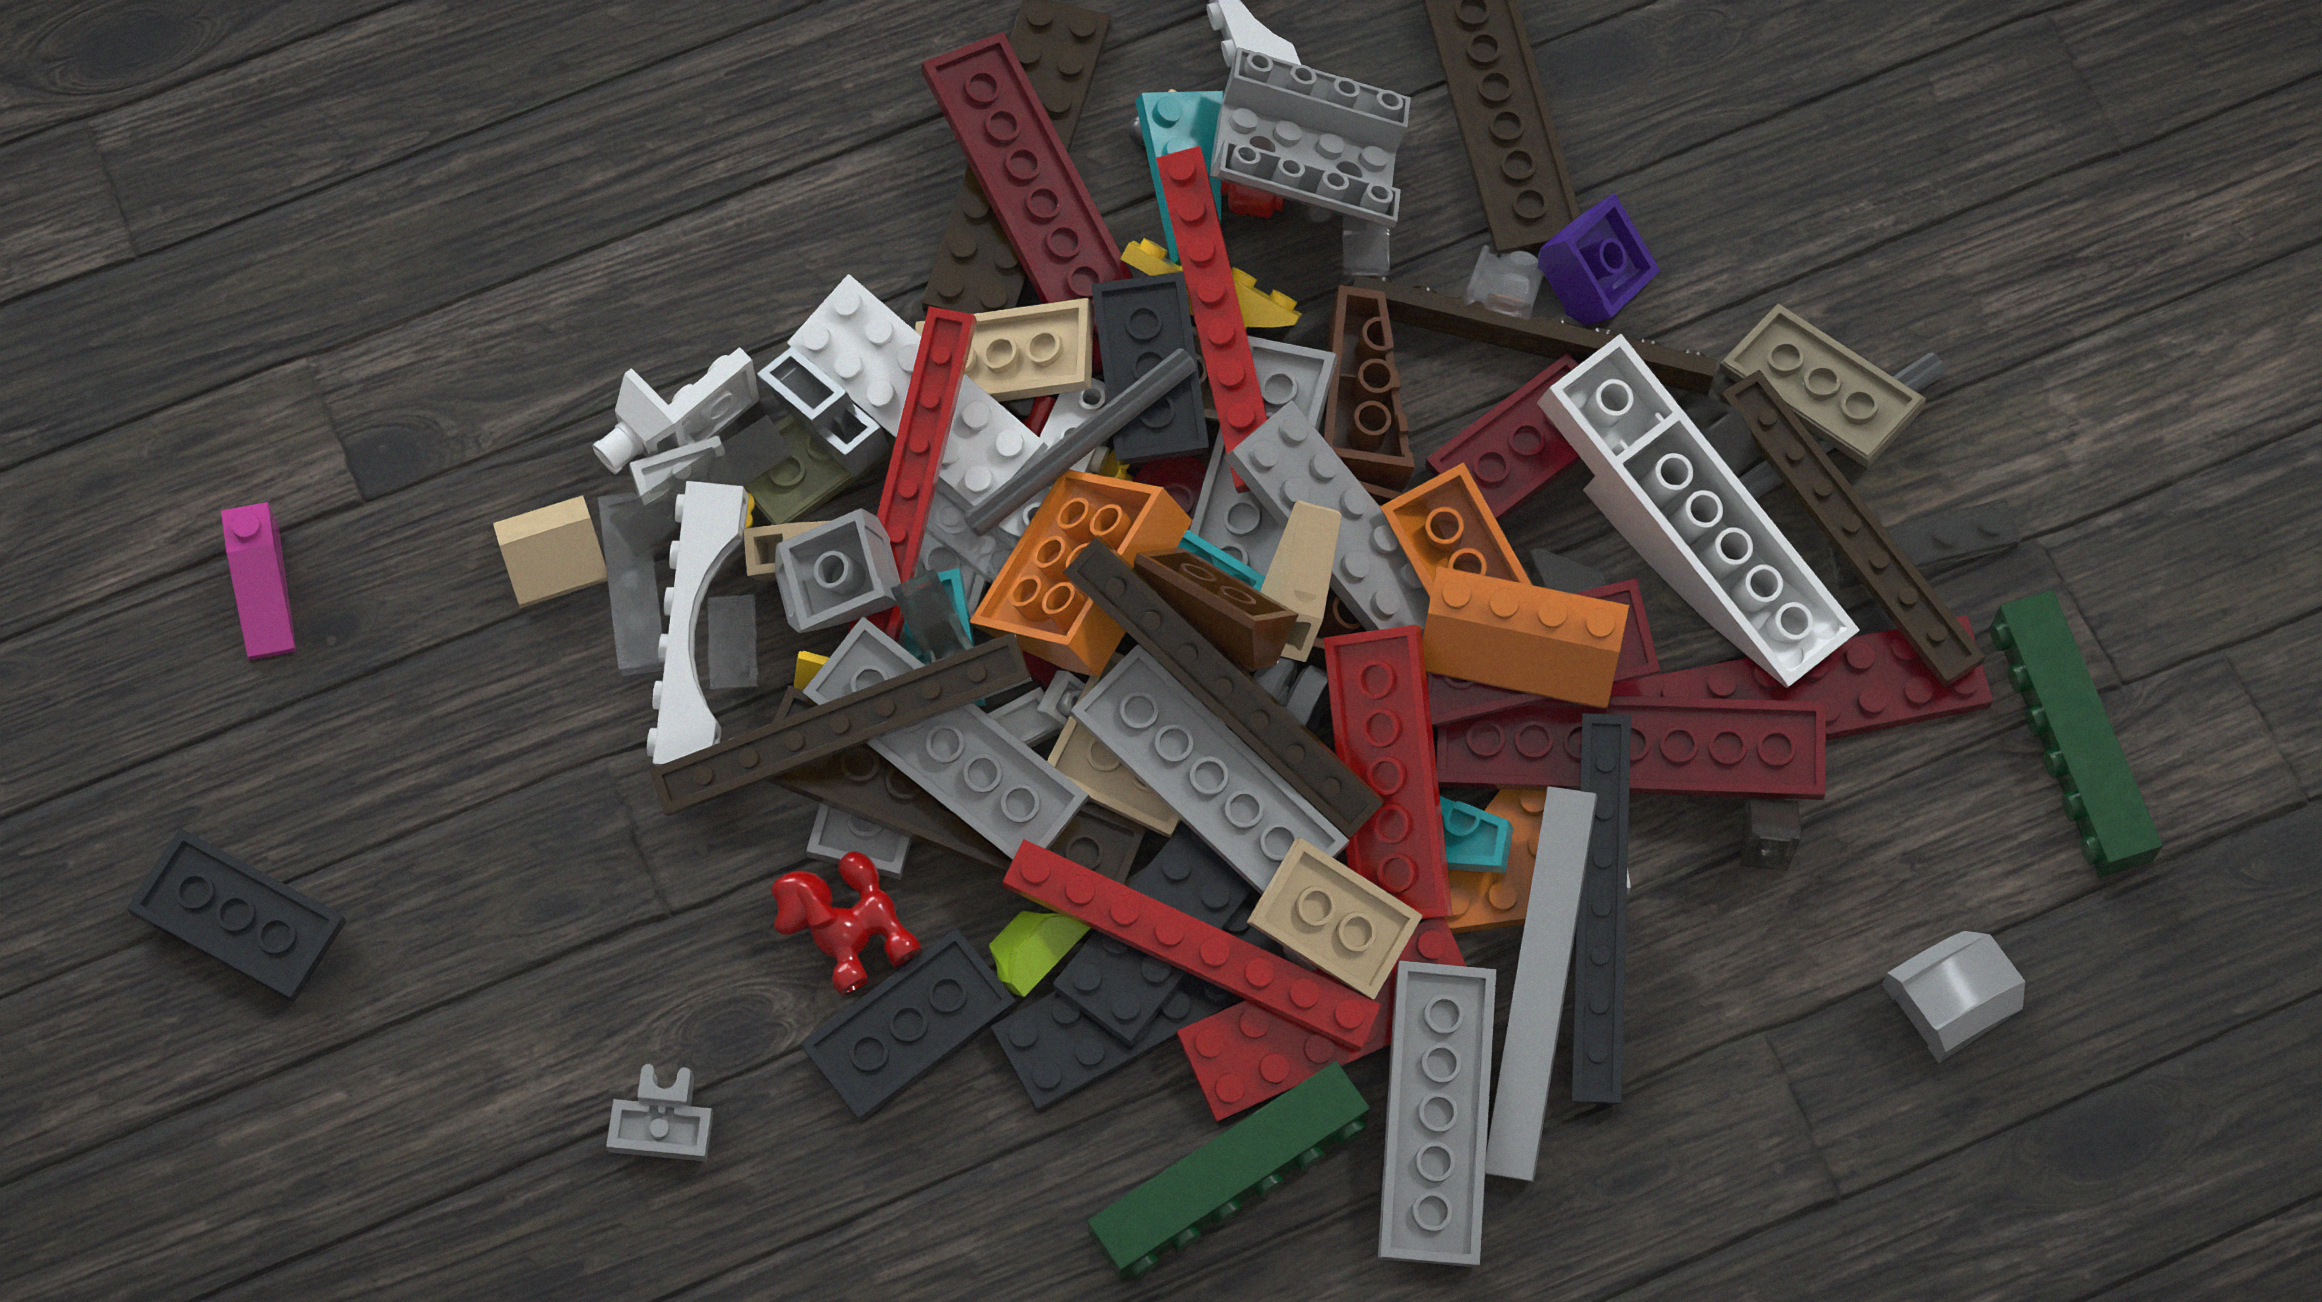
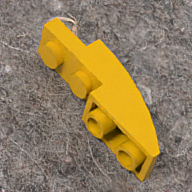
M1146 238L1143 239L1141 244L1136 241L1129 242L1120 258L1150 276L1183 271L1182 265L1180 267L1165 258L1168 252L1166 249ZM1232 268L1245 327H1280L1298 323L1302 314L1294 310L1297 304L1295 300L1274 289L1270 296L1254 287L1257 281L1254 277L1238 268ZM1186 286L1190 315L1194 316Z

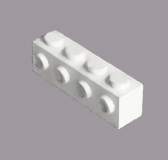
M1091 378V390L1059 394L1039 437L1048 446L1046 451L1108 404L1104 382ZM1109 438L1069 469L1100 474L1108 459L1110 448L1106 447ZM1057 478L999 523V547L1010 551L1014 550Z

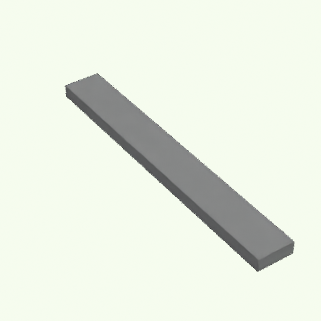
M1549 786L1547 789L1486 1153V1175L1534 1183L1598 797L1596 793Z

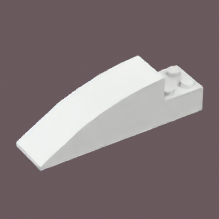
M1619 334L1553 384L1539 399L1537 404L1594 473L1595 477L1583 489L1588 497L1645 561L1690 606L1784 687H1789L1859 631V628L1622 334Z

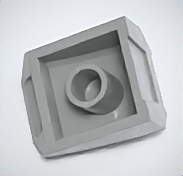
M862 508L778 543L776 546L775 575L788 624L798 633L819 630L861 619L862 616L866 617L902 603L905 590L901 585L890 545V537L878 517Z
M1963 931L1953 935L1888 972L1881 984L1892 1000L1895 999L1927 1042L1928 1049L1938 1063L1946 1060L2023 1009L2025 980L1990 934Z

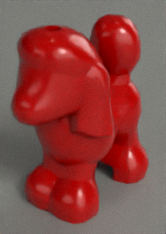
M857 851L845 854L838 865L842 879L852 889L858 891L860 895V901L850 909L832 907V890L826 881L811 872L793 871L786 873L775 880L771 887V893L776 900L778 908L774 928L783 935H792L801 930L810 929L816 946L824 954L835 958L837 961L832 982L835 991L842 997L854 993L869 982L858 954L863 951L874 934L883 935L886 939L883 949L894 968L907 964L922 952L918 939L897 918L895 905L890 896L880 889L877 867L870 858Z

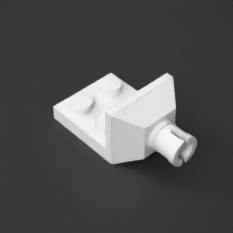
M740 347L729 356L719 357L713 362L703 378L694 385L688 384L681 388L673 397L670 405H667L631 368L624 374L615 408L618 424L603 439L598 440L592 445L595 454L612 473L617 474L622 470L623 466L641 453L646 457H650L717 436L760 400L752 359Z

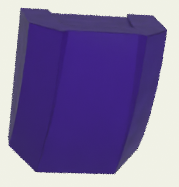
M1615 193L1583 213L1540 248L1537 269L1543 271L1564 306V314L1584 325L1612 318L1660 271Z

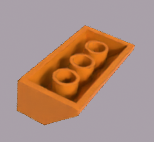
M1464 462L1380 506V510L1430 599L1437 566L1532 585Z
M1437 566L1423 635L1426 672L1607 709L1629 605Z

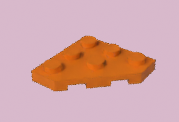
M1501 789L1484 810L1508 820L1513 827L1506 873L1448 870L1453 916L1445 917L1452 934L1525 925L1547 791Z

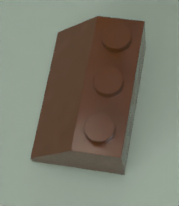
M1183 547L1137 553L1134 559V568L1224 652L1229 654L1244 670L1253 672L1256 669L1276 666L1297 620L1298 613Z

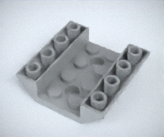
M1238 47L1218 114L1209 177L1380 227H1395L1398 219L1401 191L1392 187L1395 156L1408 126L1410 97L1359 83L1349 78L1315 70L1305 65H1298L1274 58L1261 52Z

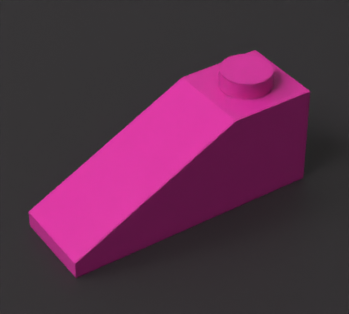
M268 502L221 510L226 553L249 661L296 652L279 525Z

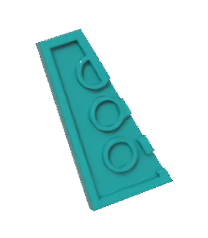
M1223 91L1141 93L1135 100L1171 262L1178 266H1181V261L1156 158L1200 145L1209 175ZM1209 177L1221 224L1220 191L1222 181Z

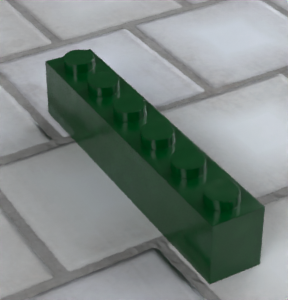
M2054 590L2000 605L1990 626L1991 638L1995 648L1999 652L2004 651L2009 663L2008 677L2015 693L2022 694L2028 708L2026 709L2028 727L2034 736L2039 735L2045 748L2043 757L2047 772L2052 779H2058L2064 793L2062 795V806L2068 820L2071 822L2075 821L2082 836L2080 838V848L2088 865H2094L2099 878L2153 862L2163 844Z
M1334 1061L1087 1220L1088 1233L1120 1281H1123L1130 1275L1134 1279H1139L1156 1268L1160 1263L1157 1258L1170 1249L1174 1248L1176 1252H1180L1194 1244L1201 1237L1199 1231L1214 1221L1218 1225H1222L1233 1219L1243 1209L1240 1204L1255 1194L1259 1198H1264L1276 1191L1284 1183L1282 1177L1298 1167L1303 1172L1316 1165L1325 1156L1323 1150L1337 1141L1345 1145L1359 1137L1366 1130L1364 1124L1368 1122L1370 1108L1339 1063Z

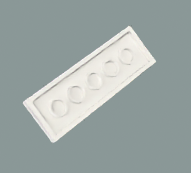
M848 274L787 343L796 348L848 392L852 401L892 436L897 437L921 336ZM964 374L939 477L975 507L1041 456L1048 446Z

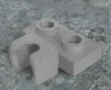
M651 1064L644 1065L641 1069L637 1095L639 1101L613 1099L606 1145L608 1152L707 1162L713 1111L712 1108L691 1107L694 1089L693 1072L686 1067L681 1068L678 1071L675 1084L670 1088L662 1089L658 1087V1079L654 1074L653 1066Z

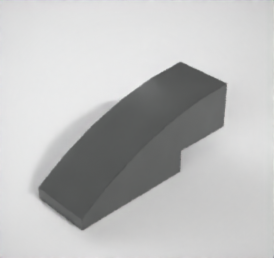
M793 346L757 373L760 381L788 413L827 453L855 478L890 450L881 426L852 403L848 392Z

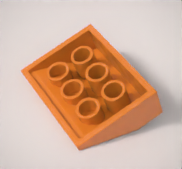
M1068 469L1053 484L969 623L974 628L996 638L1014 632L1022 650L1065 670L1099 677L1126 631L1063 573L1064 570L1097 535L1101 536L1134 567V559L1139 552L1176 548L1193 520L1163 487Z

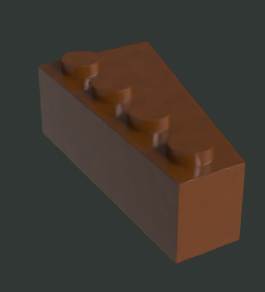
M1339 285L1330 306L1326 351L1336 353L1338 361L1329 386L1327 402L1318 432L1358 481L1405 489L1415 469V464L1407 438L1409 430L1406 413H1403L1399 391L1401 383L1399 371L1395 368L1393 357L1394 343L1385 292Z

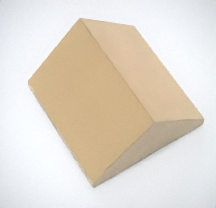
M583 495L493 523L520 608L610 580Z

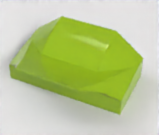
M1021 911L989 944V949L997 967V978L1009 993L1025 997L1081 939L1090 927L1060 913L1043 914Z

